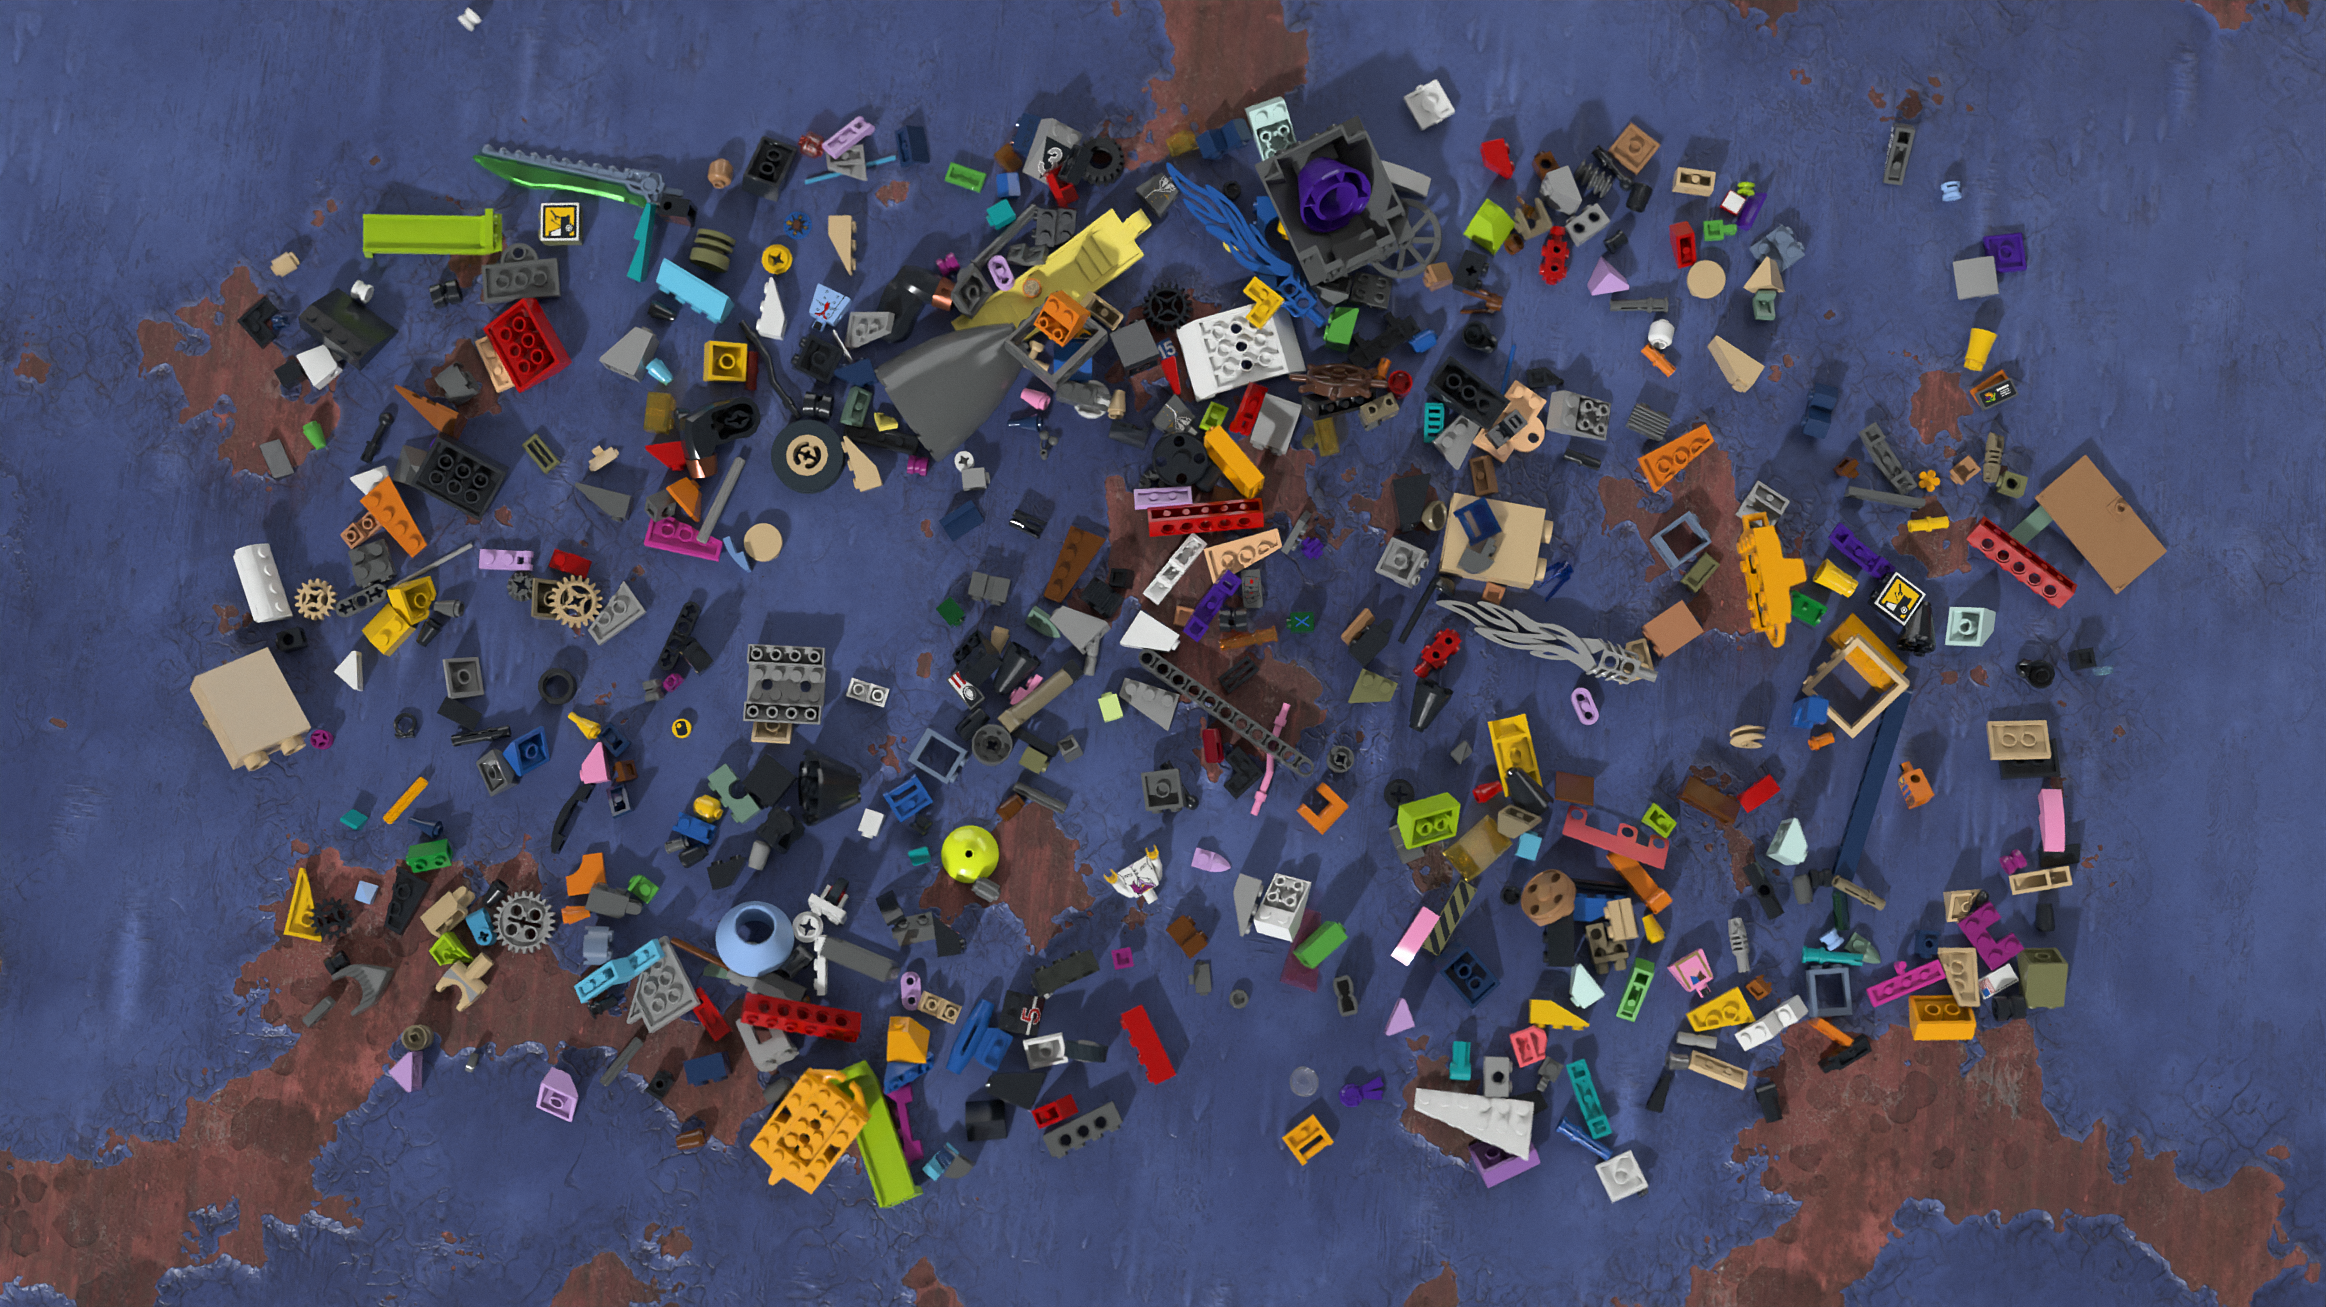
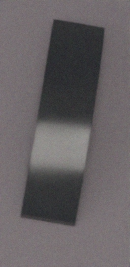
M588 783L581 787L568 799L561 809L552 832V853L560 854L568 839L562 832L578 802L587 803L595 788L594 785Z

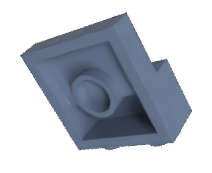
M1783 224L1749 248L1760 265L1766 257L1776 261L1780 273L1805 255L1803 253L1805 251L1803 245L1800 242H1795L1792 238L1794 236L1793 231L1788 226L1785 228Z

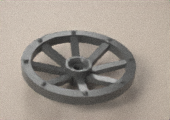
M1399 199L1408 222L1409 207L1419 209L1425 213L1412 228L1414 234L1430 219L1434 229V237H1413L1411 240L1403 243V246L1400 248L1396 271L1381 265V258L1370 263L1375 269L1388 277L1407 279L1423 273L1428 265L1434 263L1442 246V229L1438 218L1426 205L1412 199ZM1434 243L1426 260L1418 253L1413 244ZM1408 249L1420 265L1403 271L1406 250ZM1393 252L1387 254V255H1386L1387 258H1388L1390 255H1392Z

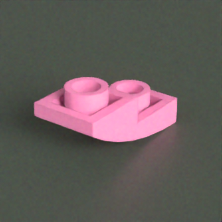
M1037 674L1035 677L1031 676L1026 684L1027 690L1021 687L1018 690H1013L1009 697L1011 700L1010 704L1012 706L1017 704L1040 686L1044 679Z

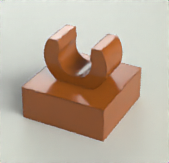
M1764 974L1755 977L1745 986L1758 1001L1773 990L1771 988L1772 983H1766L1763 980Z

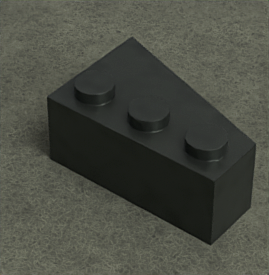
M1092 949L1082 953L1080 950L1069 954L1070 958L1063 960L1061 957L1052 961L1053 965L1048 968L1043 965L1034 969L1035 973L1030 976L1039 997L1100 971Z

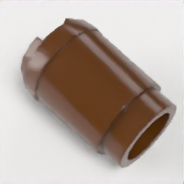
M1015 793L998 805L995 811L1006 822L1011 820L1026 804Z
M697 1128L676 1135L678 1149L687 1150L707 1144L705 1130Z

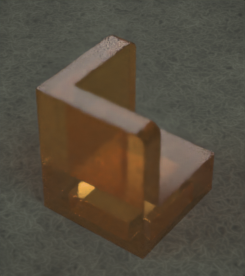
M1009 143L1005 144L994 154L995 161L1006 173H1014L1023 165Z

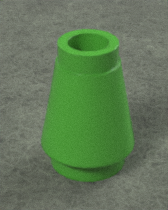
M316 420L302 427L304 435L316 450L327 446L321 425Z

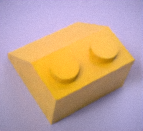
M720 341L706 342L704 347L703 381L721 383L746 382L747 344Z
M387 603L362 629V632L381 653L391 656L416 628L413 625H409L393 609L392 605Z

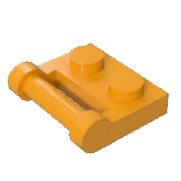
M1313 1114L1282 1137L1302 1166L1308 1163L1307 1160L1324 1147L1334 1143ZM1319 1134L1322 1135L1323 1139L1305 1153L1301 1154L1299 1152L1302 1147Z

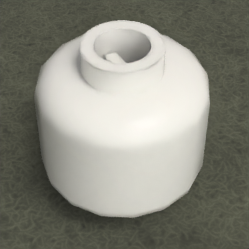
M1660 319L1650 325L1648 341L1654 348L1664 349L1672 343L1674 335L1673 325L1665 319Z

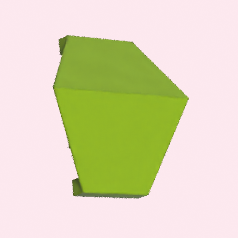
M445 932L429 950L440 966L443 964H455L458 960L462 963H472L475 960L454 932Z

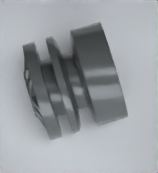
M989 724L981 727L972 739L973 755L979 763L985 766L1002 764L1008 759L1012 751L1011 736L1005 728L999 725ZM989 741L997 744L995 751L987 749Z

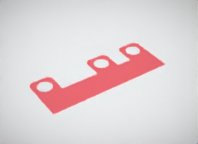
M1574 805L1569 806L1562 834L1664 870L1669 847L1668 839L1652 834L1649 845L1646 847L1636 843L1637 828L1621 823L1618 827L1617 836L1585 825L1588 815L1587 811ZM1579 810L1583 813V818L1575 819L1571 812ZM1625 827L1630 828L1634 835L1626 837L1622 834V829ZM1653 840H1663L1665 847L1662 849L1655 847Z

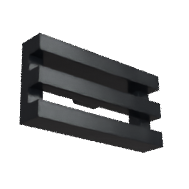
M1247 655L1221 675L1218 680L1230 694L1256 674L1259 668ZM1246 661L1249 663L1226 682L1223 680ZM1252 667L1254 669L1248 675L1242 678L1239 682H1237L1235 685L1229 688L1228 685L1235 679H1237L1240 675H1242L1244 672H1246L1249 668Z

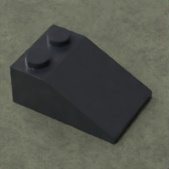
M762 135L743 174L742 190L778 202L798 147Z

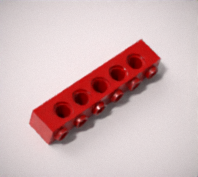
M1262 498L1147 508L1150 537L1264 527Z
M1985 516L1969 531L1966 540L1971 546L1978 548L1987 558L1993 559L2002 569L2012 573L2018 581L2027 584L2033 592L2043 596L2049 604L2060 609L2074 595L2077 584ZM2001 550L2007 551L2008 554L2003 553Z
M747 992L742 1006L741 1023L856 1043L860 1034L862 1013Z

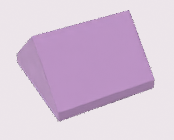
M1398 997L1383 1031L1388 1036L1415 1026L1405 999Z
M423 1051L408 1052L388 1072L407 1092L422 1090Z

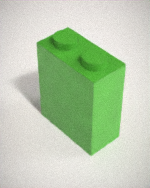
M1325 921L1292 952L1304 966L1314 969L1348 938L1345 934L1346 929L1339 922Z

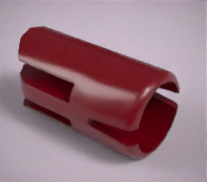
M1209 728L1202 730L1206 762L1222 763L1224 761L1221 729Z

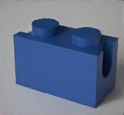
M678 813L679 820L676 825H673L672 830L703 843L712 844L719 827L686 813Z

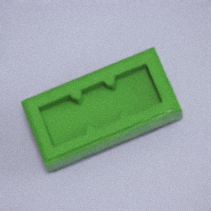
M951 162L945 181L981 193L987 175Z

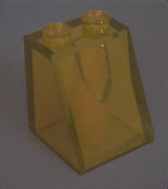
M1487 814L1443 852V855L1463 878L1469 882L1491 865L1513 843L1509 837L1498 832L1497 823Z

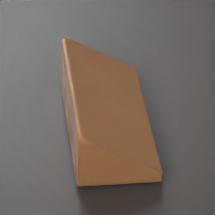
M1484 455L1469 459L1476 497L1498 493L1492 456Z
M1365 608L1341 635L1340 639L1347 645L1355 638L1358 640L1362 636L1361 632L1375 621V617L1368 608Z

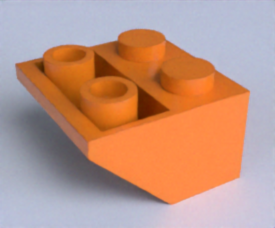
M1060 290L1049 295L1033 325L1061 347H1064L1082 329L1091 312Z

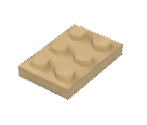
M2046 720L1988 721L1986 723L1990 760L2050 759L2051 750Z

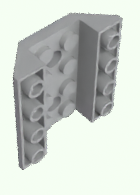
M748 644L747 702L744 701L743 721L821 725L825 703L827 670L825 648ZM765 680L772 681L773 686L770 690L763 689V682ZM807 681L811 684V689L808 692H803L801 684Z

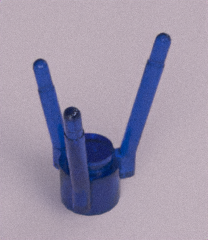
M1566 560L1562 563L1558 561L1554 565L1547 567L1545 573L1553 570L1554 574L1537 585V588H1541L1556 577L1559 580L1562 579L1545 598L1546 602L1553 597L1565 582L1571 579L1570 575L1574 573L1573 568Z

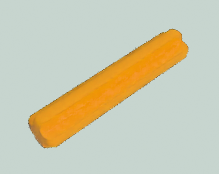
M419 777L383 816L384 821L392 824L428 785V781L423 777Z

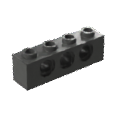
M1112 1100L1044 1134L1042 1137L1052 1158L1057 1156L1059 1159L1069 1154L1067 1150L1073 1147L1077 1150L1086 1145L1085 1141L1091 1138L1095 1141L1103 1137V1132L1107 1130L1113 1132L1121 1128L1120 1124L1123 1123V1120ZM1100 1116L1107 1120V1124L1104 1127L1096 1125V1119ZM1082 1125L1089 1128V1134L1086 1136H1082L1078 1132V1128ZM1063 1134L1071 1136L1072 1141L1070 1144L1065 1145L1061 1142Z

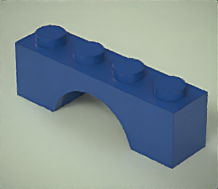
M1257 196L1256 202H1253V214H1256L1257 221H1253V225L1266 241L1265 231L1267 227L1274 221L1279 220V217L1269 196ZM1257 236L1256 240L1262 245L1260 239ZM1268 244L1271 253L1280 259V252ZM1258 255L1257 258H1254L1260 263L1270 266L1265 261H1263Z
M1816 694L1803 698V700L1799 699L1798 702L1792 705L1789 726L1811 729L1813 724H1826L1829 700L1824 699L1822 695Z

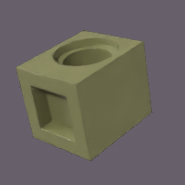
M2005 471L1998 476L1997 482H1995V486H1997L1996 492L2018 499L2024 495L2028 477ZM2007 480L2013 482V489L2007 486Z
M1027 746L1019 761L1020 765L1038 775L1041 772L1045 773L1050 763L1047 762L1049 759L1047 756Z

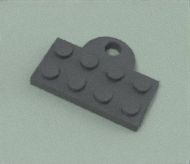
M516 243L506 248L501 256L500 264L482 265L484 302L486 304L520 301L522 298L561 297L559 260L557 258L539 260L538 254L527 244ZM518 249L524 250V255L521 258L515 257V252Z

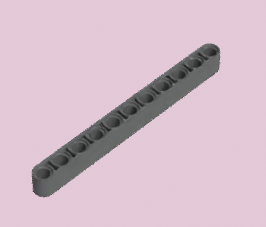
M1144 649L1139 653L1140 665L1300 777L1308 778L1313 774L1314 765L1310 759L1154 651ZM1144 655H1151L1153 657L1152 661L1144 663L1142 661ZM1165 665L1168 667V672L1160 674L1158 668ZM1175 677H1183L1184 682L1181 685H1176L1173 682ZM1192 687L1200 689V693L1197 696L1189 694V690ZM1213 698L1216 703L1214 706L1208 707L1205 705V700ZM1223 709H1229L1232 714L1230 717L1224 718L1220 713ZM1239 720L1247 722V726L1244 729L1236 726ZM1254 731H1261L1263 737L1260 740H1255L1252 734ZM1270 742H1277L1279 748L1276 751H1271L1268 748V744ZM1286 753H1293L1295 759L1292 762L1285 761L1284 755ZM1302 764H1308L1311 770L1308 773L1301 772L1300 766Z

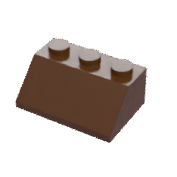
M1696 775L1685 778L1676 798L1724 825L1734 824L1741 804L1737 803V798L1729 794L1726 796L1721 794L1719 788L1711 784L1710 786L1702 783L1704 780Z

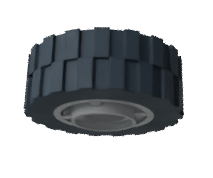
M1066 1040L1064 1057L1083 1062L1104 1063L1107 1059L1108 1046L1086 1040Z

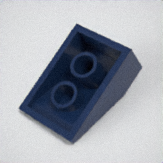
M1460 937L1431 962L1471 1009L1475 1008L1501 984Z

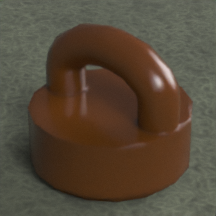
M1513 233L1505 239L1504 247L1508 254L1515 255L1524 249V242L1519 235Z

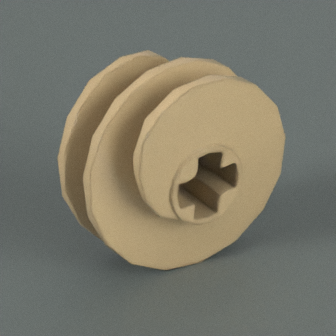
M1751 725L1736 728L1730 732L1732 738L1730 743L1740 748H1760L1763 745L1755 741L1765 739V735L1756 733L1764 732L1765 728Z

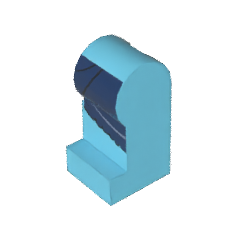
M947 1142L922 1170L936 1181L959 1152Z

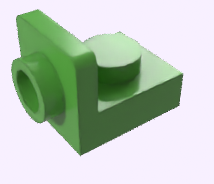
M639 874L631 878L627 890L649 904L661 888L644 875Z

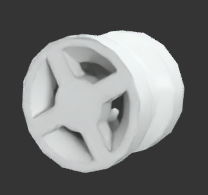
M469 8L465 10L463 16L458 17V20L471 32L474 30V26L482 21Z
M357 280L352 287L351 297L359 298L363 303H368L373 295L374 287L365 285L363 281Z
M962 451L955 456L954 462L959 471L974 467V459L969 452Z

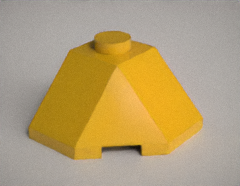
M431 576L405 582L387 590L393 609L409 625H414L428 618L430 604L436 597Z

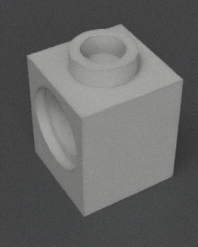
M984 467L961 470L964 491L987 489V484L990 483L989 472H985Z

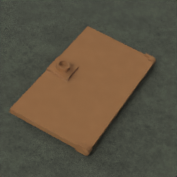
M2086 454L2034 497L2115 594L2120 593L2129 583L2167 552Z

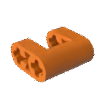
M1322 782L1316 790L1329 802L1328 805L1318 815L1311 811L1304 803L1296 811L1323 835L1349 806Z

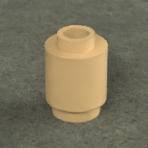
M291 251L289 253L285 252L272 260L273 265L270 267L276 276L280 274L281 277H284L297 269V266L301 263Z

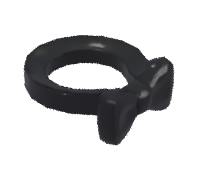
M406 712L399 714L393 723L394 729L397 732L395 733V738H415L416 718ZM405 717L412 719L413 724L407 733H402L398 726L399 721Z

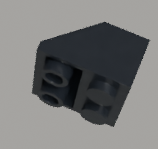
M978 629L952 654L961 679L976 688L1003 663L999 651Z

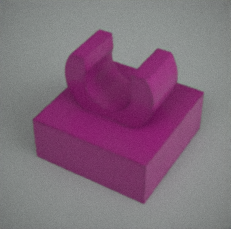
M1131 947L1111 951L1115 970L1134 966Z

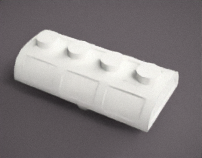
M254 544L235 550L236 553L233 558L254 621L259 623L285 620L293 617L270 545Z

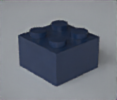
M728 1051L683 1061L688 1085L694 1083V1087L709 1084L710 1079H713V1082L728 1079L729 1074H733Z

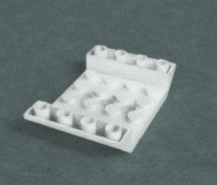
M1257 303L1197 319L1182 326L1180 330L1176 329L1197 402L1213 398L1217 393L1248 385L1249 382L1256 383L1284 374L1290 376L1292 373L1298 374L1306 371L1290 313L1286 308L1280 307L1262 330H1259L1245 318ZM1238 324L1242 330L1235 334L1231 331V326ZM1244 342L1247 345V349L1242 352L1236 349L1237 343ZM1244 360H1249L1252 363V367L1248 370L1243 369L1241 363Z

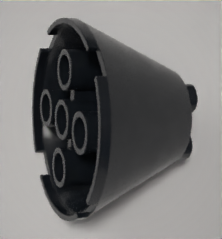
M806 749L803 755H806L805 760L800 761L798 772L799 806L804 808L805 814L801 816L807 826H815L861 802V793L859 792V784L862 782L861 773H857L854 767L817 750Z

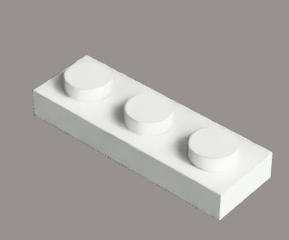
M819 935L818 940L814 942V950L818 951V959L814 960V970L817 971V978L814 979V990H817V995L827 994L828 959L820 956L819 953L828 935Z

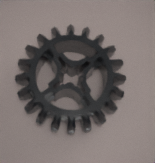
M1168 282V287H1164V283H1160V289L1154 285L1153 289L1155 292L1148 290L1147 293L1150 297L1144 296L1143 299L1147 303L1142 304V308L1146 309L1142 311V314L1147 316L1145 321H1152L1150 323L1151 328L1157 325V332L1164 328L1163 332L1165 334L1167 333V328L1171 329V333H1174V327L1180 330V323L1186 325L1187 321L1185 319H1191V315L1188 313L1193 312V308L1188 307L1192 305V300H1187L1190 297L1189 293L1183 295L1185 292L1184 288L1178 291V284L1171 288V282ZM1164 294L1174 295L1169 299L1159 297ZM1178 300H1180L1183 305V311L1181 315L1175 309V305L1177 304ZM1154 301L1160 307L1156 317L1151 309ZM1163 305H1171V310L1167 309L1165 311ZM1167 316L1175 319L1169 322L1162 321Z

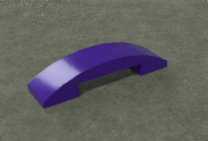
M1838 522L1829 535L1828 539L1841 553L1877 580H1880L1885 573L1895 570L1896 567L1882 556H1878L1854 537V533L1842 523Z
M1227 569L1201 599L1182 631L1196 642H1199L1209 628L1208 624L1219 611V608L1222 607L1229 596L1234 594L1242 580Z

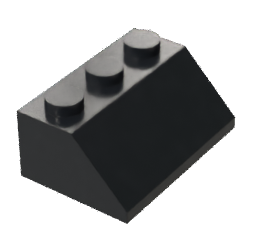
M1574 910L1569 915L1545 925V932H1542V942L1546 943V951H1543L1542 958L1543 963H1546V967H1575Z

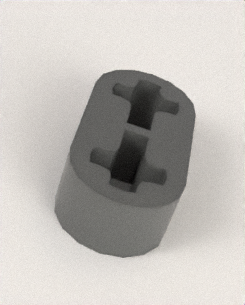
M330 995L325 997L302 1021L308 1028H311L337 1002Z

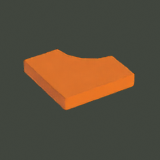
M603 853L583 855L579 870L573 875L566 877L568 896L589 894L593 883L602 882L607 884Z

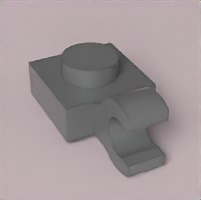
M1546 1056L1537 1071L1541 1078L1535 1088L1544 1092L1549 1081L1555 1083L1564 1066Z

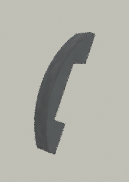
M1876 422L1859 432L1874 463L1899 495H1904L1917 486L1908 470L1903 469L1884 440L1886 437Z

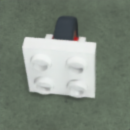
M840 877L834 885H827L821 897L811 894L808 899L809 906L812 908L811 911L819 916L822 914L826 915L833 924L838 925L841 923L844 925L847 920V914L842 909L849 898L846 895L849 881Z

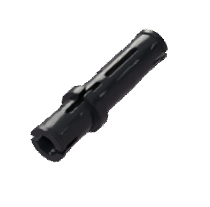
M509 725L495 728L491 726L480 731L452 735V745L457 747L483 741L493 742L495 739L511 737V728Z

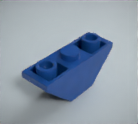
M927 1052L926 1063L888 1062L884 1078V1093L887 1095L896 1091L906 1083L915 1080L916 1077L929 1072L934 1068V1054Z

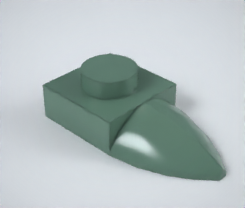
M1034 606L1025 623L1046 636L1060 638L1061 636L1057 627L1049 620L1051 616L1037 606Z
M1853 932L1843 949L1849 953L1863 954V960L1861 961L1881 963L1880 956L1871 943Z

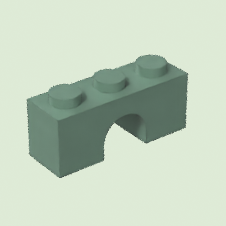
M725 763L707 777L710 781L708 783L709 787L713 792L717 791L720 794L719 800L725 808L729 806L732 810L731 816L737 823L745 824L762 811L755 799L749 794L742 799H735L733 797L732 787L740 779L729 764Z

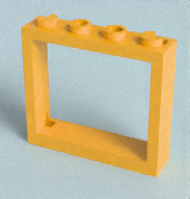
M1220 425L1210 427L1205 432L1206 435L1204 437V447L1206 448L1207 455L1245 499H1252L1262 491L1265 477Z

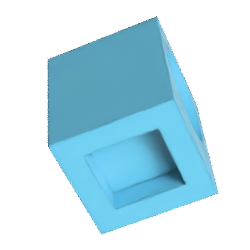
M1530 830L1521 834L1514 855L1534 861L1542 838L1537 837L1538 833Z

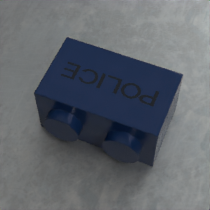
M1023 112L1022 118L1019 117L1017 120V134L1013 135L1010 146H1013V153L1028 157L1040 121L1045 118Z

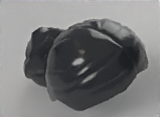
M1474 320L1469 322L1463 329L1462 341L1467 347L1481 350L1485 354H1490L1498 348L1496 337L1483 322Z
M2023 658L2015 665L2016 674L2026 679L2032 687L2037 689L2047 688L2052 684L2055 677L2054 667L2044 660L2032 661Z

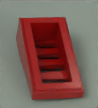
M1173 355L1161 361V368L1173 393L1180 398V382L1176 358Z

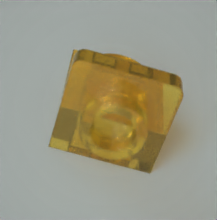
M1182 130L1165 140L1171 156L1174 158L1190 149L1195 150L1198 148L1195 134L1187 130Z

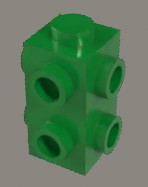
M447 839L409 846L406 862L408 866H411L413 873L452 866L453 851Z

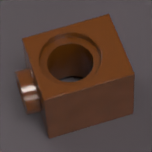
M1542 151L1534 156L1532 166L1541 183L1548 172L1560 168L1551 151L1546 153ZM1547 162L1550 168L1544 169L1541 163Z

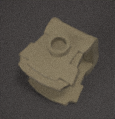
M1535 198L1536 205L1531 210L1522 213L1518 207L1515 209L1516 216L1513 217L1515 221L1514 226L1516 231L1521 233L1524 241L1543 234L1552 228V220L1544 207V203L1539 198ZM1527 220H1534L1536 227L1530 229Z

